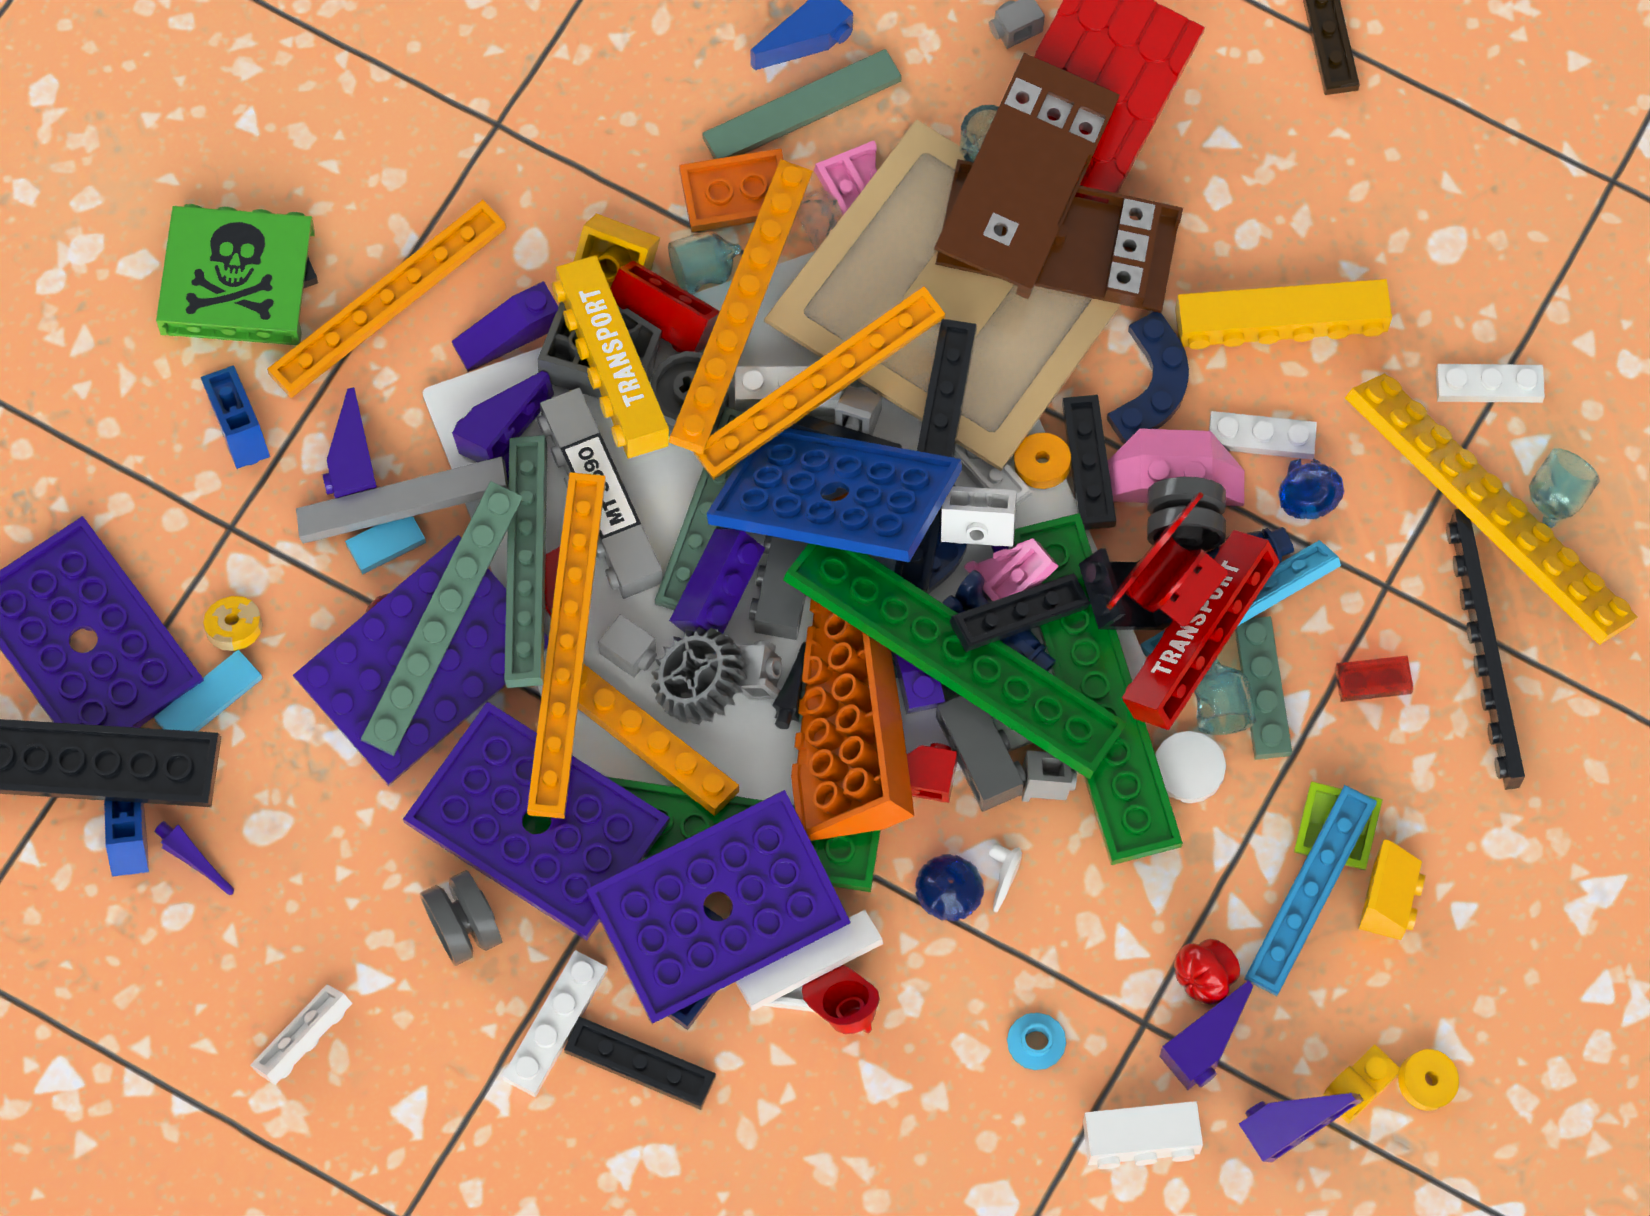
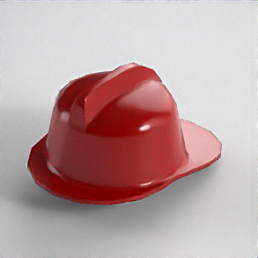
M841 965L803 985L802 994L806 1004L824 1020L829 1022L837 1032L843 1034H855L861 1031L869 1034L871 1032V1023L874 1020L880 1001L879 992L853 969Z

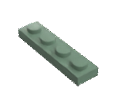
M1271 616L1251 618L1237 626L1235 634L1255 760L1288 757L1292 754V746Z

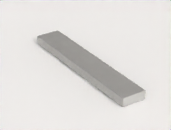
M502 457L296 508L299 538L304 544L482 499L490 481L509 489L505 462Z

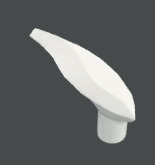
M995 843L990 850L989 856L1003 863L999 873V884L993 904V911L998 912L1015 878L1022 858V852L1019 847L1011 851Z

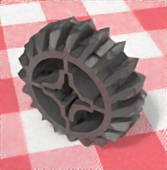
M698 627L695 633L692 630H685L683 639L673 636L674 645L671 648L663 646L666 654L663 658L655 659L660 667L651 672L654 679L657 680L651 687L657 694L655 699L665 709L664 711L667 714L675 717L680 722L688 723L690 721L693 724L700 725L703 719L713 722L715 713L725 715L724 707L727 704L735 705L733 696L735 693H743L738 684L747 679L742 671L747 664L741 657L743 654L741 649L733 643V639L728 635H723L718 630L712 628L706 632L701 627ZM716 654L717 658H705V655ZM685 692L693 693V697L682 698L681 694Z

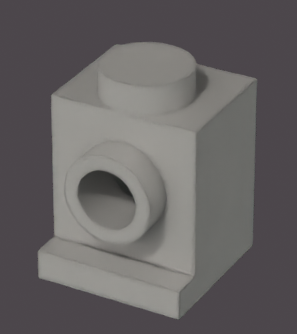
M1011 0L1001 5L995 11V18L989 21V27L993 36L997 40L1001 38L1008 49L1043 32L1045 15L1035 0H1018L1016 2Z
M757 641L754 645H741L739 647L743 653L741 657L747 664L742 670L747 679L738 684L743 691L742 694L748 699H776L780 692V689L777 688L778 679L782 674V658L775 653L776 646L766 641Z
M1027 750L1022 764L1026 776V781L1023 782L1022 801L1029 802L1030 798L1067 800L1069 791H1074L1076 788L1077 771L1071 769V767L1048 752Z

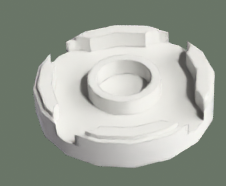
M1193 731L1175 733L1165 739L1156 751L1155 756L1170 798L1174 797L1181 800L1180 802L1189 804L1201 802L1214 795L1224 780L1226 762L1223 751L1213 739L1203 733Z

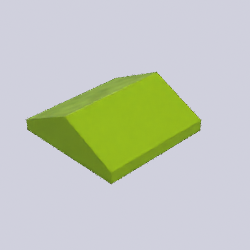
M1311 781L1294 853L1308 856L1342 789ZM1372 796L1368 797L1376 800L1377 803L1345 864L1346 866L1362 870L1367 868L1383 800Z

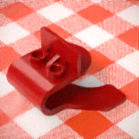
M1199 492L1163 531L1120 584L1119 589L1106 605L1107 608L1111 610L1126 593L1148 611L1155 612L1160 609L1181 627L1189 624L1228 575V571L1202 548L1188 551L1172 538L1173 533L1204 496L1203 493Z

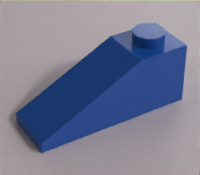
M808 0L750 50L751 67L758 70L827 51L836 43H843L853 31V12L840 0Z
M234 365L202 376L203 386L236 469L246 465H253L260 460L270 457L259 422Z
M104 800L105 845L112 877L149 872L144 803Z

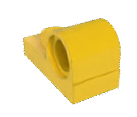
M1374 1044L1352 1067H1347L1335 1078L1323 1096L1346 1093L1361 1095L1364 1101L1341 1116L1349 1124L1398 1076L1400 1068Z

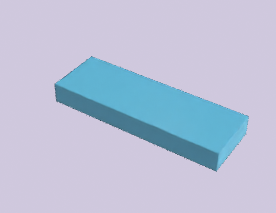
M237 650L204 676L203 682L183 694L154 717L155 722L162 729L199 731L263 679L262 675L240 650Z

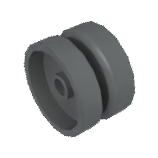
M684 351L671 355L658 365L652 376L651 387L669 427V437L703 355L701 352ZM729 388L710 436L717 432L726 407H729Z
M1176 477L1155 482L1148 488L1147 510L1151 514L1147 522V540L1153 545L1189 502L1201 492L1204 496L1173 533L1172 538L1188 551L1200 548L1207 551L1219 547L1225 542L1226 520L1222 516L1226 508L1225 488L1213 480L1199 477Z
M467 870L449 878V889L454 902H451L445 890L438 885L420 892V897L428 917L445 951L455 966L473 957V947L467 935L469 933L478 947L485 951L502 943L491 907Z

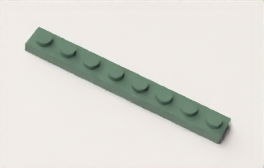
M545 435L510 438L509 490L523 496V500L508 528L505 633V683L507 688L544 685L547 440Z
M490 481L361 737V741L392 756L395 755L523 500V496Z

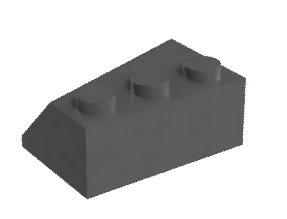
M560 302L538 357V373L541 371L547 372L551 384L568 390L580 387L582 394L600 398L602 395L599 388L593 389L587 373V368H590L587 359L581 360L575 344V340L578 337L575 330H568L563 314L566 308L564 303ZM618 306L650 382L662 330L628 308L623 310Z

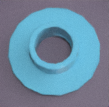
M1042 1013L1026 1014L1017 1019L1010 1027L1007 1037L1008 1050L1013 1059L1024 1068L1032 1070L1047 1069L1056 1064L1064 1054L1066 1046L1065 1032L1059 1022L1049 1015ZM1031 1032H1041L1048 1039V1044L1043 1049L1035 1050L1027 1045L1026 1037Z

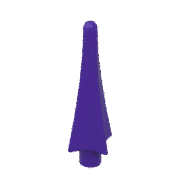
M163 821L156 827L154 832L163 839L160 842L163 844L162 849L203 874L228 895L234 893V888L207 861L179 824L173 829Z

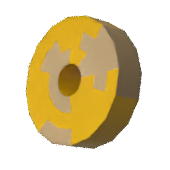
M229 596L213 603L206 611L203 620L208 640L213 646L227 651L240 650L254 643L261 634L263 626L258 607L252 600L242 596ZM231 622H237L234 625H229Z

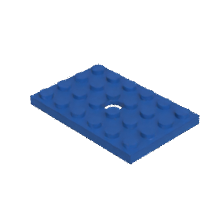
M787 428L736 465L706 513L708 524L910 562L962 471L961 459ZM837 488H843L849 492L845 498L838 501H828L822 497V495L834 493Z

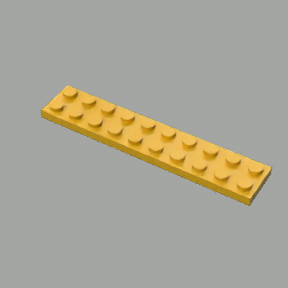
M1384 373L1353 387L1346 395L1345 399L1599 645L1630 627L1638 618L1624 599L1616 596L1607 588L1604 580L1598 574L1591 572L1579 561L1578 555L1572 549L1565 547L1554 536L1550 527L1539 522L1528 511L1524 502L1514 498L1503 487L1498 477L1488 473L1478 463L1477 458L1472 452L1463 449L1452 438V434L1447 428L1438 425L1427 414L1426 408L1421 403L1412 400L1402 390L1401 384L1396 379Z

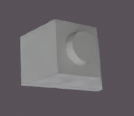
M848 386L835 408V424L873 435L882 410V396L877 395L874 390L867 387L855 388Z

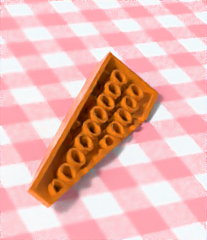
M849 492L830 501L841 500L845 498ZM811 599L810 611L814 613L813 623L807 629L802 682L806 684L803 699L799 701L798 713L802 715L801 732L796 733L794 747L798 749L797 763L792 764L791 779L795 811L810 841L883 830L915 815L891 650Z

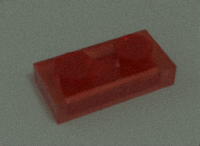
M1408 655L1336 663L1335 666L1340 702L1412 694L1414 690Z

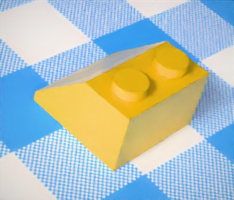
M596 213L583 225L574 261L596 255L611 288L618 269L631 261H635L649 270L652 269L661 237Z
M1383 839L1375 858L1358 929L1402 940L1406 929L1413 930L1418 909L1412 908L1414 895L1421 896L1426 875L1419 873L1422 864L1421 860L1390 840Z

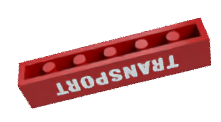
M1233 530L1226 542L1221 545L1214 560L1228 571L1227 577L1187 626L1181 627L1174 620L1172 621L1170 626L1165 629L1162 638L1152 653L1146 658L1143 667L1133 682L1127 686L1122 699L1134 719L1166 730L1171 728L1280 563L1269 540Z

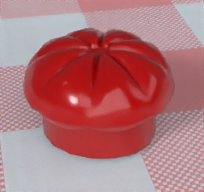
M1207 939L1200 944H1187L1176 954L1174 967L1178 983L1184 987L1189 997L1203 1004L1213 1005L1221 1002L1228 995L1229 986L1240 977L1238 959L1233 951L1219 940Z

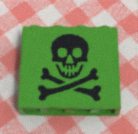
M186 204L184 207L173 206L156 317L160 335L298 345L301 342L302 335L299 318L310 236H315L312 216H305L299 212H290L287 215L273 214L263 209H256L252 212L237 211L231 207L207 209L195 204Z

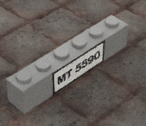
M580 387L541 402L542 416L537 417V421L542 434L545 437L551 436L555 445L550 449L557 467L564 466L568 477L564 478L566 487L568 488L569 472L604 475L606 478L597 557L599 559L605 557L609 566L605 573L612 590L618 588L622 598L625 599L660 585L663 579L660 564Z

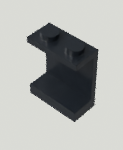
M1100 548L1079 563L1098 629L1164 630L1170 626L1173 619L1162 610L1148 611L1126 593L1111 610L1106 607L1119 589L1120 584L1139 562H1110L1106 548Z

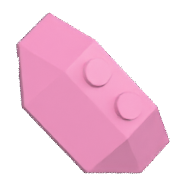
M1139 429L1108 460L1113 502L1147 503L1148 488L1155 482L1176 477H1199L1213 480L1225 488L1226 506H1244L1245 470L1211 431Z

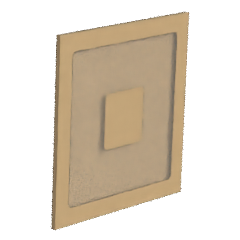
M916 119L767 314L764 322L822 358L925 286L944 311V319L977 324L956 443L1002 471L1121 305L1034 286L1029 299H1025L1016 295L1018 286L1000 278L935 265L938 251L934 250V247L943 229L957 160L974 162L976 156ZM941 321L858 378L857 381L922 421Z

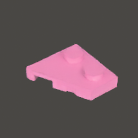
M874 140L815 164L814 172L841 218L877 172L875 155L877 148Z
M1033 538L1017 544L1012 549L997 551L993 553V558L979 563L971 561L964 566L969 573L976 570L982 574L984 578L983 591L992 601L1040 585L1059 567L1043 546Z

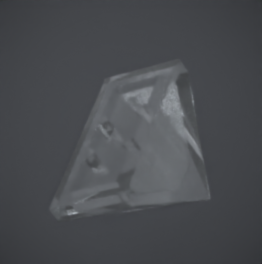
M822 187L806 193L797 212V217L815 250L819 248L843 216L838 200Z

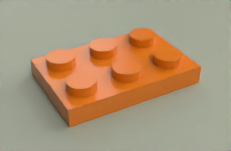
M782 149L679 165L691 233L756 222L780 159L784 160Z

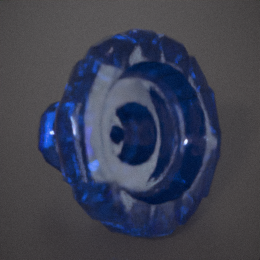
M1300 458L1290 462L1287 475L1280 484L1278 495L1281 508L1289 516H1293L1296 519H1317L1336 509L1339 502L1343 499L1345 490L1342 477L1331 466L1322 464L1315 459L1310 463L1302 465Z
M942 854L927 861V864H924L919 870L915 883V888L917 889L915 894L922 908L928 914L941 921L945 919L948 921H958L970 916L980 906L984 895V881L977 867L971 861L958 855Z

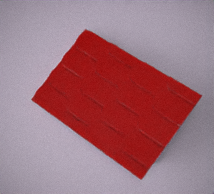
M1063 0L1034 57L1120 94L1080 186L1118 194L1204 34V26L1158 4L1154 0ZM1048 116V118L1052 121L1057 120L1053 116ZM1080 130V132L1084 135L1089 134L1085 130ZM1076 193L1075 197L1107 204L1109 199L1082 193Z

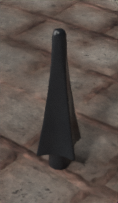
M806 642L801 644L793 667L772 704L777 711L774 717L776 718L775 725L780 729H788L791 720L799 722L800 714L798 710L803 684L802 674Z

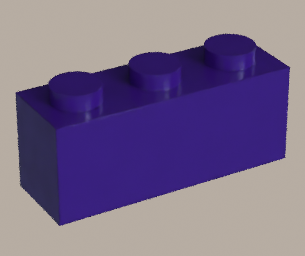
M715 529L669 621L684 633L685 630H692L695 633L697 628L701 627L706 632L712 628L723 634L760 561L765 547L745 531Z

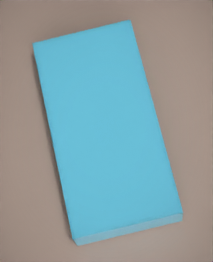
M412 516L376 525L345 542L363 575L425 544L426 539Z

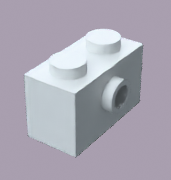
M953 486L942 504L941 542L1013 547L1017 490Z

